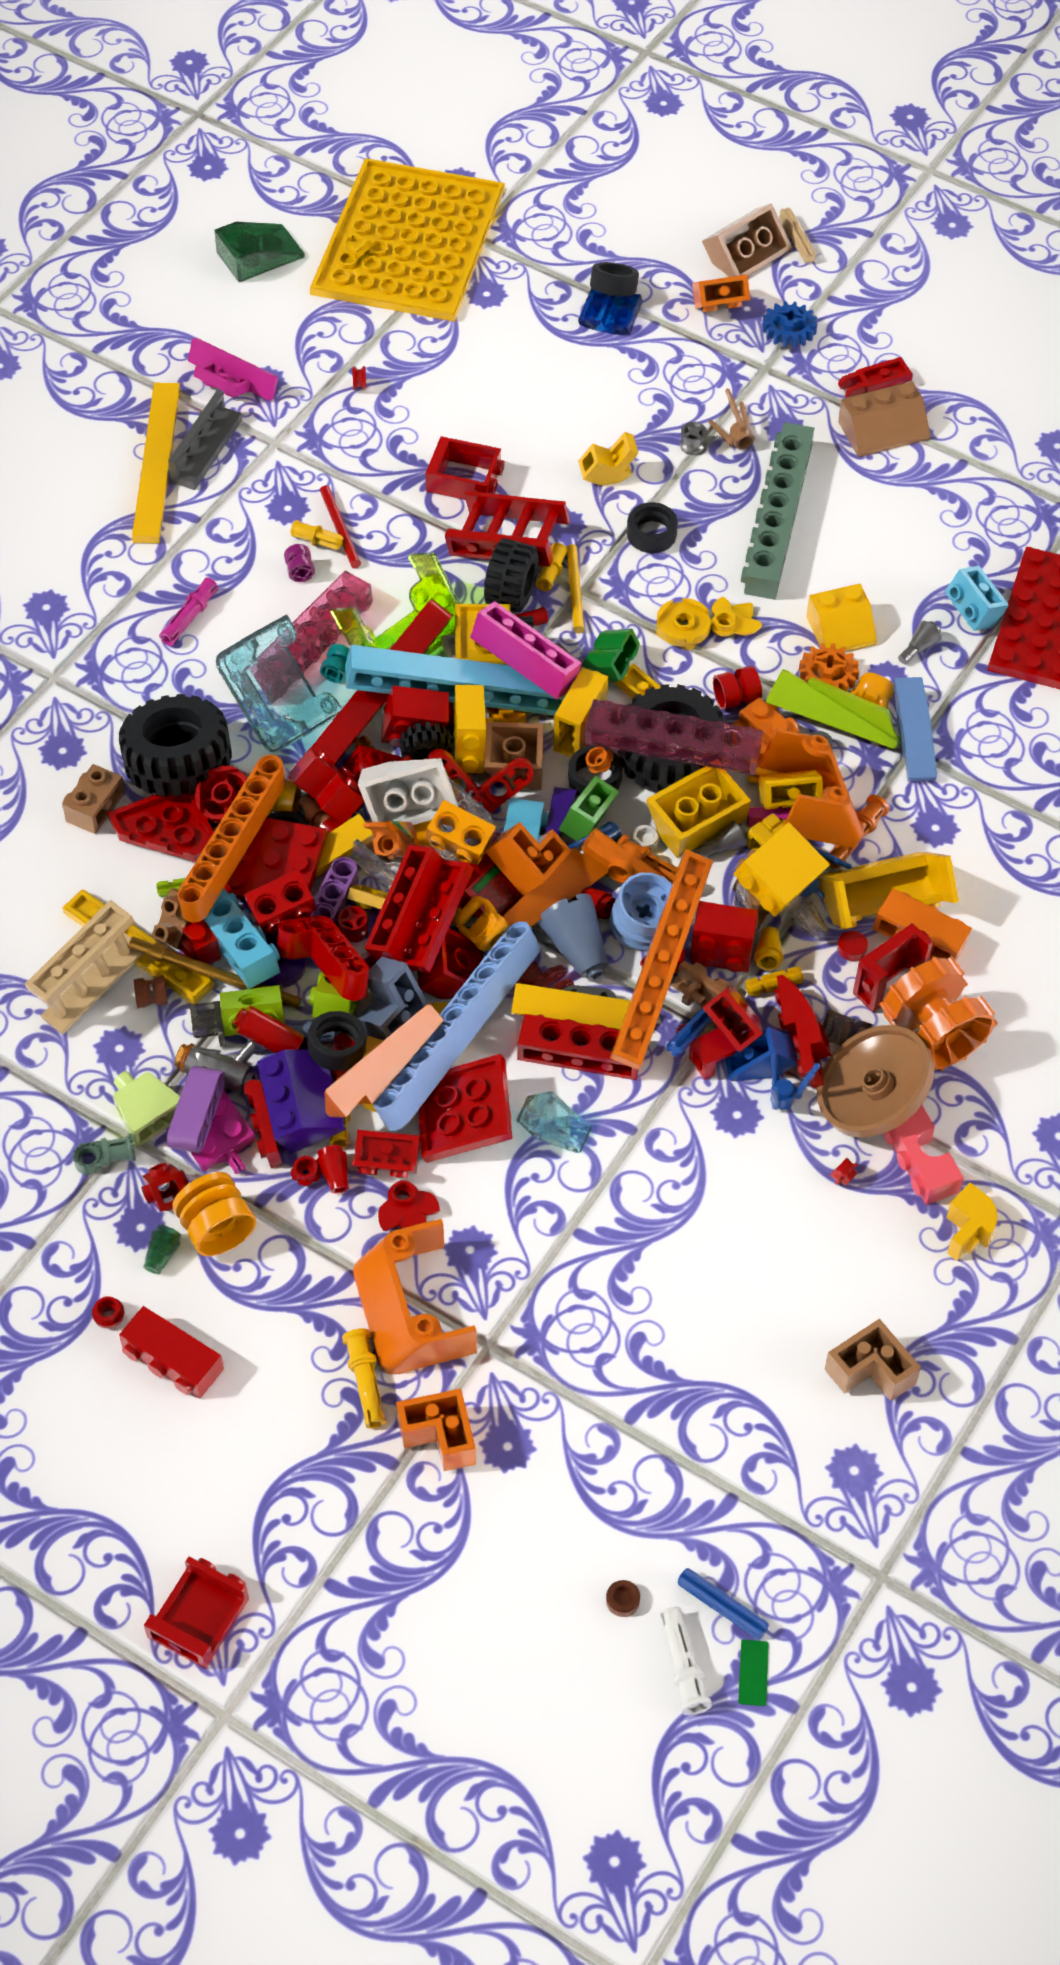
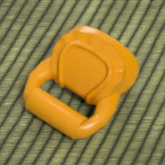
M868 672L860 677L857 687L850 693L888 708L889 701L895 691L894 684L890 680L876 673Z
M481 896L472 897L456 915L455 923L459 932L471 940L481 951L490 950L508 928L505 918L496 912L495 907L488 899ZM483 905L485 912L481 913V916L471 925V928H466L464 924Z

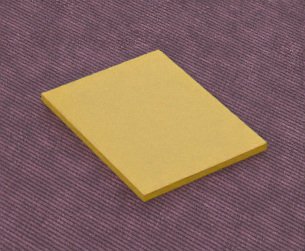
M365 158L310 286V295L455 322L504 194L505 183ZM350 231L371 240V248L357 261L353 260L346 250L347 235Z

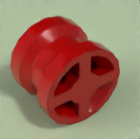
M358 906L343 908L338 915L340 931L350 943L363 941L368 934L366 912Z

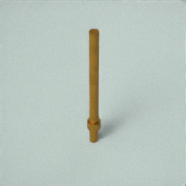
M132 937L129 942V948L150 955L152 960L161 963L164 960L243 990L248 989L237 974L171 951L167 945L158 942L152 944L136 937ZM260 983L250 989L268 987V985ZM281 991L282 1004L298 1009L302 998Z

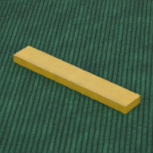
M82 889L62 909L65 915L83 927L105 904ZM134 924L124 932L131 938L136 937L152 944L158 942ZM144 954L135 963L153 977L164 975L165 985L194 1006L215 987L214 981L208 976L164 960L162 963L152 960L150 955Z

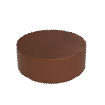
M618 1580L612 1583L606 1593V1605L609 1611L619 1617H628L634 1614L640 1605V1591L634 1583L628 1580Z

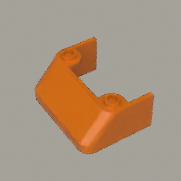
M776 728L759 763L760 768L783 773L816 770L822 776L823 782L821 798L798 794L783 826L789 822L805 839L845 847H857L863 837V830L828 740L821 735L812 736Z
M442 1218L390 1232L354 1265V1280L368 1329L371 1332L378 1364L388 1374H401L477 1354V1330L475 1325L443 1333L439 1320L433 1315L419 1314L410 1316L395 1263L405 1261L411 1256L444 1248V1224Z

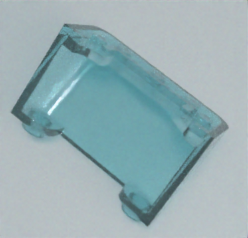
M287 614L246 636L216 656V667L261 744L266 750L273 753L284 749L333 720L342 709L338 700L331 693L323 692L317 696L315 695L288 649V646L296 641L297 633Z

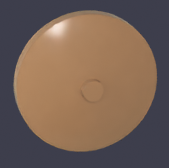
M897 1025L876 1026L855 1034L834 1051L822 1069L824 1085L817 1087L819 1109L836 1130L852 1137H873L897 1128L916 1113L930 1092L934 1079V1060L929 1048L915 1032Z

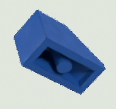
M771 1027L763 1030V1034L742 1051L738 1052L736 1050L735 1054L725 1058L729 1080L743 1081L772 1078V1051L777 1052L779 1075L797 1065L798 1059L793 1038Z

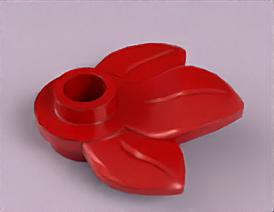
M400 1180L388 1190V1200L379 1208V1225L383 1231H389L397 1226L402 1229L426 1223V1215L440 1212V1206L437 1198L430 1192L418 1191L417 1187L411 1182ZM400 1195H407L409 1197L405 1200L398 1199Z

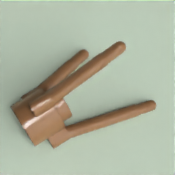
M727 388L725 393L737 421L730 427V435L713 420H709L708 423L726 440L729 447L735 445L739 450L746 449L753 444L755 436L751 430L744 402L739 403L740 415L731 391Z

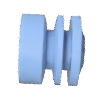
M638 873L630 876L622 884L609 915L610 929L618 941L635 950H649L672 883L665 877L655 873Z

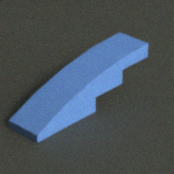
M922 677L894 678L898 733H901L902 755L905 757L907 781L936 780L937 770L933 736Z

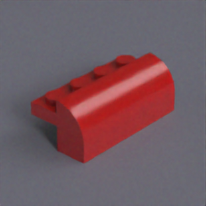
M408 845L364 949L377 961L381 957H386L407 963L412 973L413 971L430 973L474 868L469 862L444 860L433 847Z

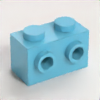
M980 566L959 569L945 590L946 595L973 631L994 628L1009 606Z

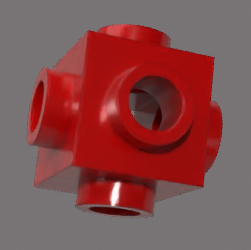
M160 1163L151 1167L149 1173L142 1175L145 1185L141 1187V1190L148 1204L153 1203L160 1212L173 1210L172 1203L176 1195L189 1182L183 1170H177L172 1164ZM167 1183L164 1188H158V1186Z

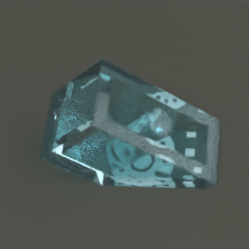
M553 1091L527 1096L516 1119L534 1138L574 1153H581L592 1129L588 1123Z

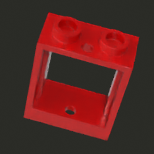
M440 436L425 473L426 492L465 500V491L495 494L498 484L497 477L502 476L505 467V460H501V448ZM449 461L489 469L484 482L444 474Z

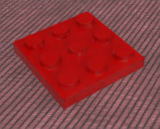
M266 818L224 889L228 894L234 893L238 900L246 901L245 893L299 869L311 892L329 834L327 829ZM293 895L289 898V901L296 902L302 896Z
M501 1053L450 1068L419 1108L421 1158L426 1163L513 1139L506 1061Z

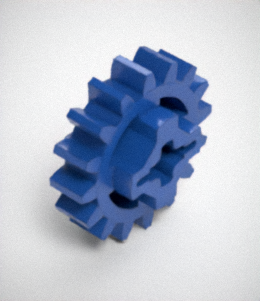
M784 301L783 306L775 303L774 309L768 308L767 313L763 315L762 332L766 333L767 340L774 339V345H777L779 342L783 343V348L790 344L793 348H796L798 343L805 346L806 340L812 341L813 336L817 333V316H813V310L806 311L805 304L798 307L795 301L792 305H788L787 301Z

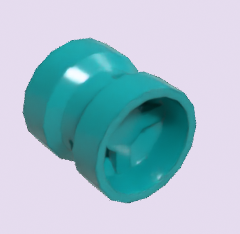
M341 644L330 646L326 654L327 659L322 662L320 667V673L326 680L333 683L344 682L346 679L345 664L350 648Z

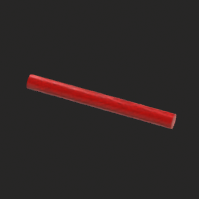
M324 485L319 490L337 534L343 537L342 546L351 567L358 568L361 565V561L330 487Z

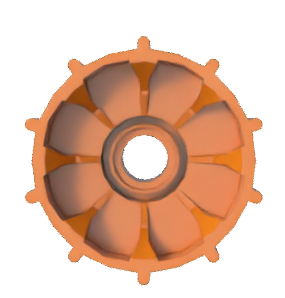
M934 956L930 961L922 963L915 968L911 967L908 973L902 976L895 984L889 986L890 990L886 994L884 1001L879 1004L885 1013L883 1015L890 1025L905 1027L911 1031H915L918 1027L920 1028L916 1034L929 1048L934 1060V1070L940 1069L941 1071L961 1060H966L967 1056L980 1045L987 1042V1038L993 1028L998 1025L993 1017L995 1012L983 996L978 998H967L964 996L961 1000L957 1001L964 987L968 986V983L963 978V975H965L964 971L952 956L948 959Z

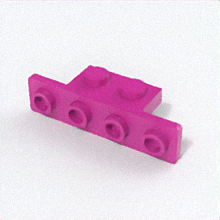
M197 337L192 339L188 362L196 365L193 377L202 380L206 386L222 390L225 395L230 397H238L250 391L268 401L274 399L278 382L276 375Z

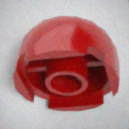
M220 766L211 769L207 773L210 777L206 781H199L196 787L195 800L198 809L207 819L217 824L221 822L247 780L246 775L233 766Z

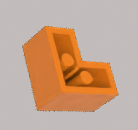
M519 822L498 836L485 853L524 896L543 884L570 854L571 849L553 829L535 840L522 823Z
M461 1388L396 1402L397 1420L404 1448L437 1442L444 1472L476 1465V1447Z

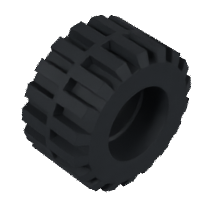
M502 538L491 555L484 582L486 604H491L494 601L498 604H510V611L520 613L524 609L532 594L538 571L539 556L536 546Z

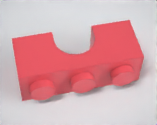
M921 1105L916 1113L906 1122L883 1135L887 1144L893 1145L901 1169L907 1170L911 1178L913 1191L917 1196L922 1197L925 1205L960 1193L964 1177L950 1152L940 1156H930L920 1149L921 1146L931 1143L935 1129L925 1108Z

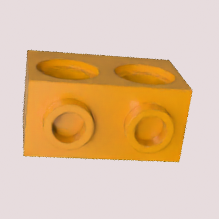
M443 800L427 827L426 840L438 850L443 851L445 849L455 854L459 861L469 862L478 866L494 838L496 826ZM441 825H449L454 830L443 832L439 827ZM469 838H474L478 840L480 844L477 846H470L465 842V840Z

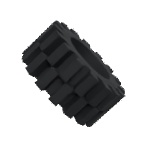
M425 722V726L417 723L415 724V729L410 726L407 728V732L403 731L401 734L402 738L399 739L402 759L411 755L413 760H424L436 749L446 750L451 756L453 755L449 731L447 732L444 726L440 728L438 723H435L433 726H431L430 722Z

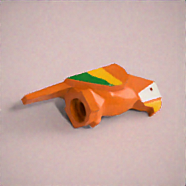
M411 822L363 823L364 828L371 829L375 837L372 839L375 855L387 856L389 860L395 857L403 858L408 845L423 846L418 840L415 827Z

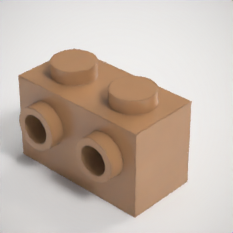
M92 764L87 772L81 774L78 784L73 791L66 794L63 799L62 808L66 822L96 834L108 818L107 812L114 810L126 794L123 777Z

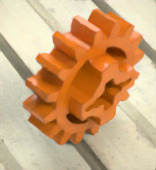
M821 643L820 649L817 650L812 646L810 647V653H803L802 660L799 663V678L808 683V680L814 677L848 692V687L854 688L856 680H858L859 661L853 660V652L846 654V647L844 646L838 650L834 643L831 644L830 648H826L824 643Z

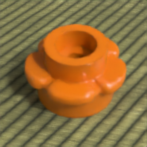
M598 746L592 748L587 753L586 763L591 773L606 772L611 767V761L613 760L611 751H606L603 747Z

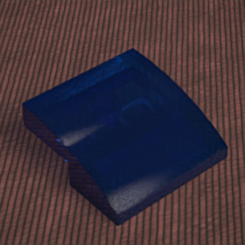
M591 288L578 323L599 332L630 335L643 303L641 294L612 296L597 292Z

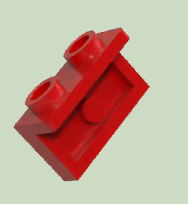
M357 1129L355 1156L352 1159V1166L359 1168V1174L377 1175L378 1170L390 1171V1177L408 1179L409 1173L417 1174L420 1136Z

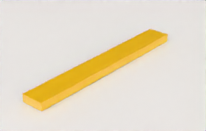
M154 382L132 531L133 543H160L170 471L168 460L172 456L181 390L180 383Z

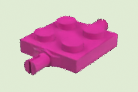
M224 1089L202 1151L200 1153H190L203 1172L216 1164L227 1161L234 1173L240 1174L239 1168L243 1172L246 1166L237 1154L245 1146L255 1141L256 1137Z

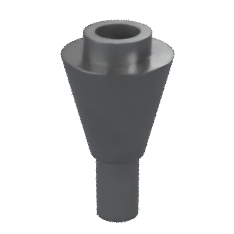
M921 621L908 647L898 656L899 661L906 665L916 654L941 641L942 636L939 626L932 621Z
M733 820L711 842L696 849V852L701 856L707 857L715 852L747 846L748 832L742 823L737 824Z

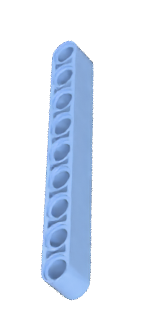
M517 922L506 929L441 1012L440 1016L444 1021L373 1103L374 1108L388 1130L395 1131L409 1123L539 954L540 945L527 922Z

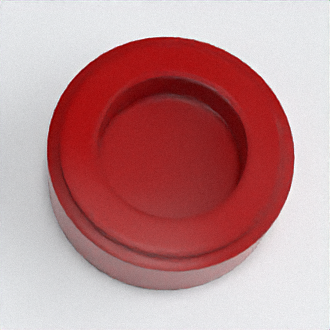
M847 931L838 940V953L845 960L858 961L866 955L868 941L860 932Z

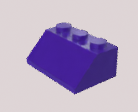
M282 1050L257 1061L274 1139L291 1154L346 1130L343 1117H329L325 1110V1090L335 1082L332 1070L322 1068L315 1063L308 1050Z

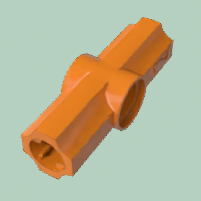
M597 828L589 834L581 847L585 853L607 867L608 876L616 882L624 883L630 876L638 873H655L665 877L641 860L642 855L637 848L628 844L619 845Z

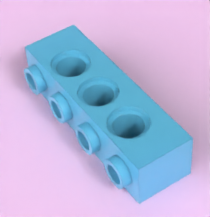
M223 889L204 920L217 938L219 951L247 988L250 989L280 973L277 964L280 956L273 943H266L267 939L259 926H253L254 923L246 909L241 911V906L234 893L228 894Z

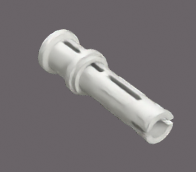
M681 1607L666 1608L662 1610L660 1617L675 1665L676 1673L674 1674L673 1681L675 1686L679 1687L683 1701L681 1706L682 1713L684 1715L703 1713L712 1707V1701L705 1693L702 1682L705 1678L703 1670L696 1666Z

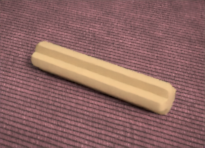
M789 207L782 208L779 218L805 263L814 262L817 253L794 212Z

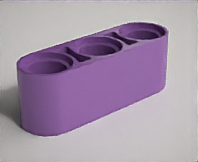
M340 857L334 860L314 899L316 910L310 916H326L339 928V912L343 908L348 907L352 901L347 899L349 888L358 884L357 864L353 859Z
M192 1066L190 1068L168 1130V1147L195 1153L202 1151L224 1089V1071L199 1066Z

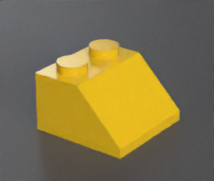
M861 583L809 595L806 618L819 645L824 643L826 648H830L831 644L834 643L838 650L843 646L846 647L845 652L877 645L871 604Z

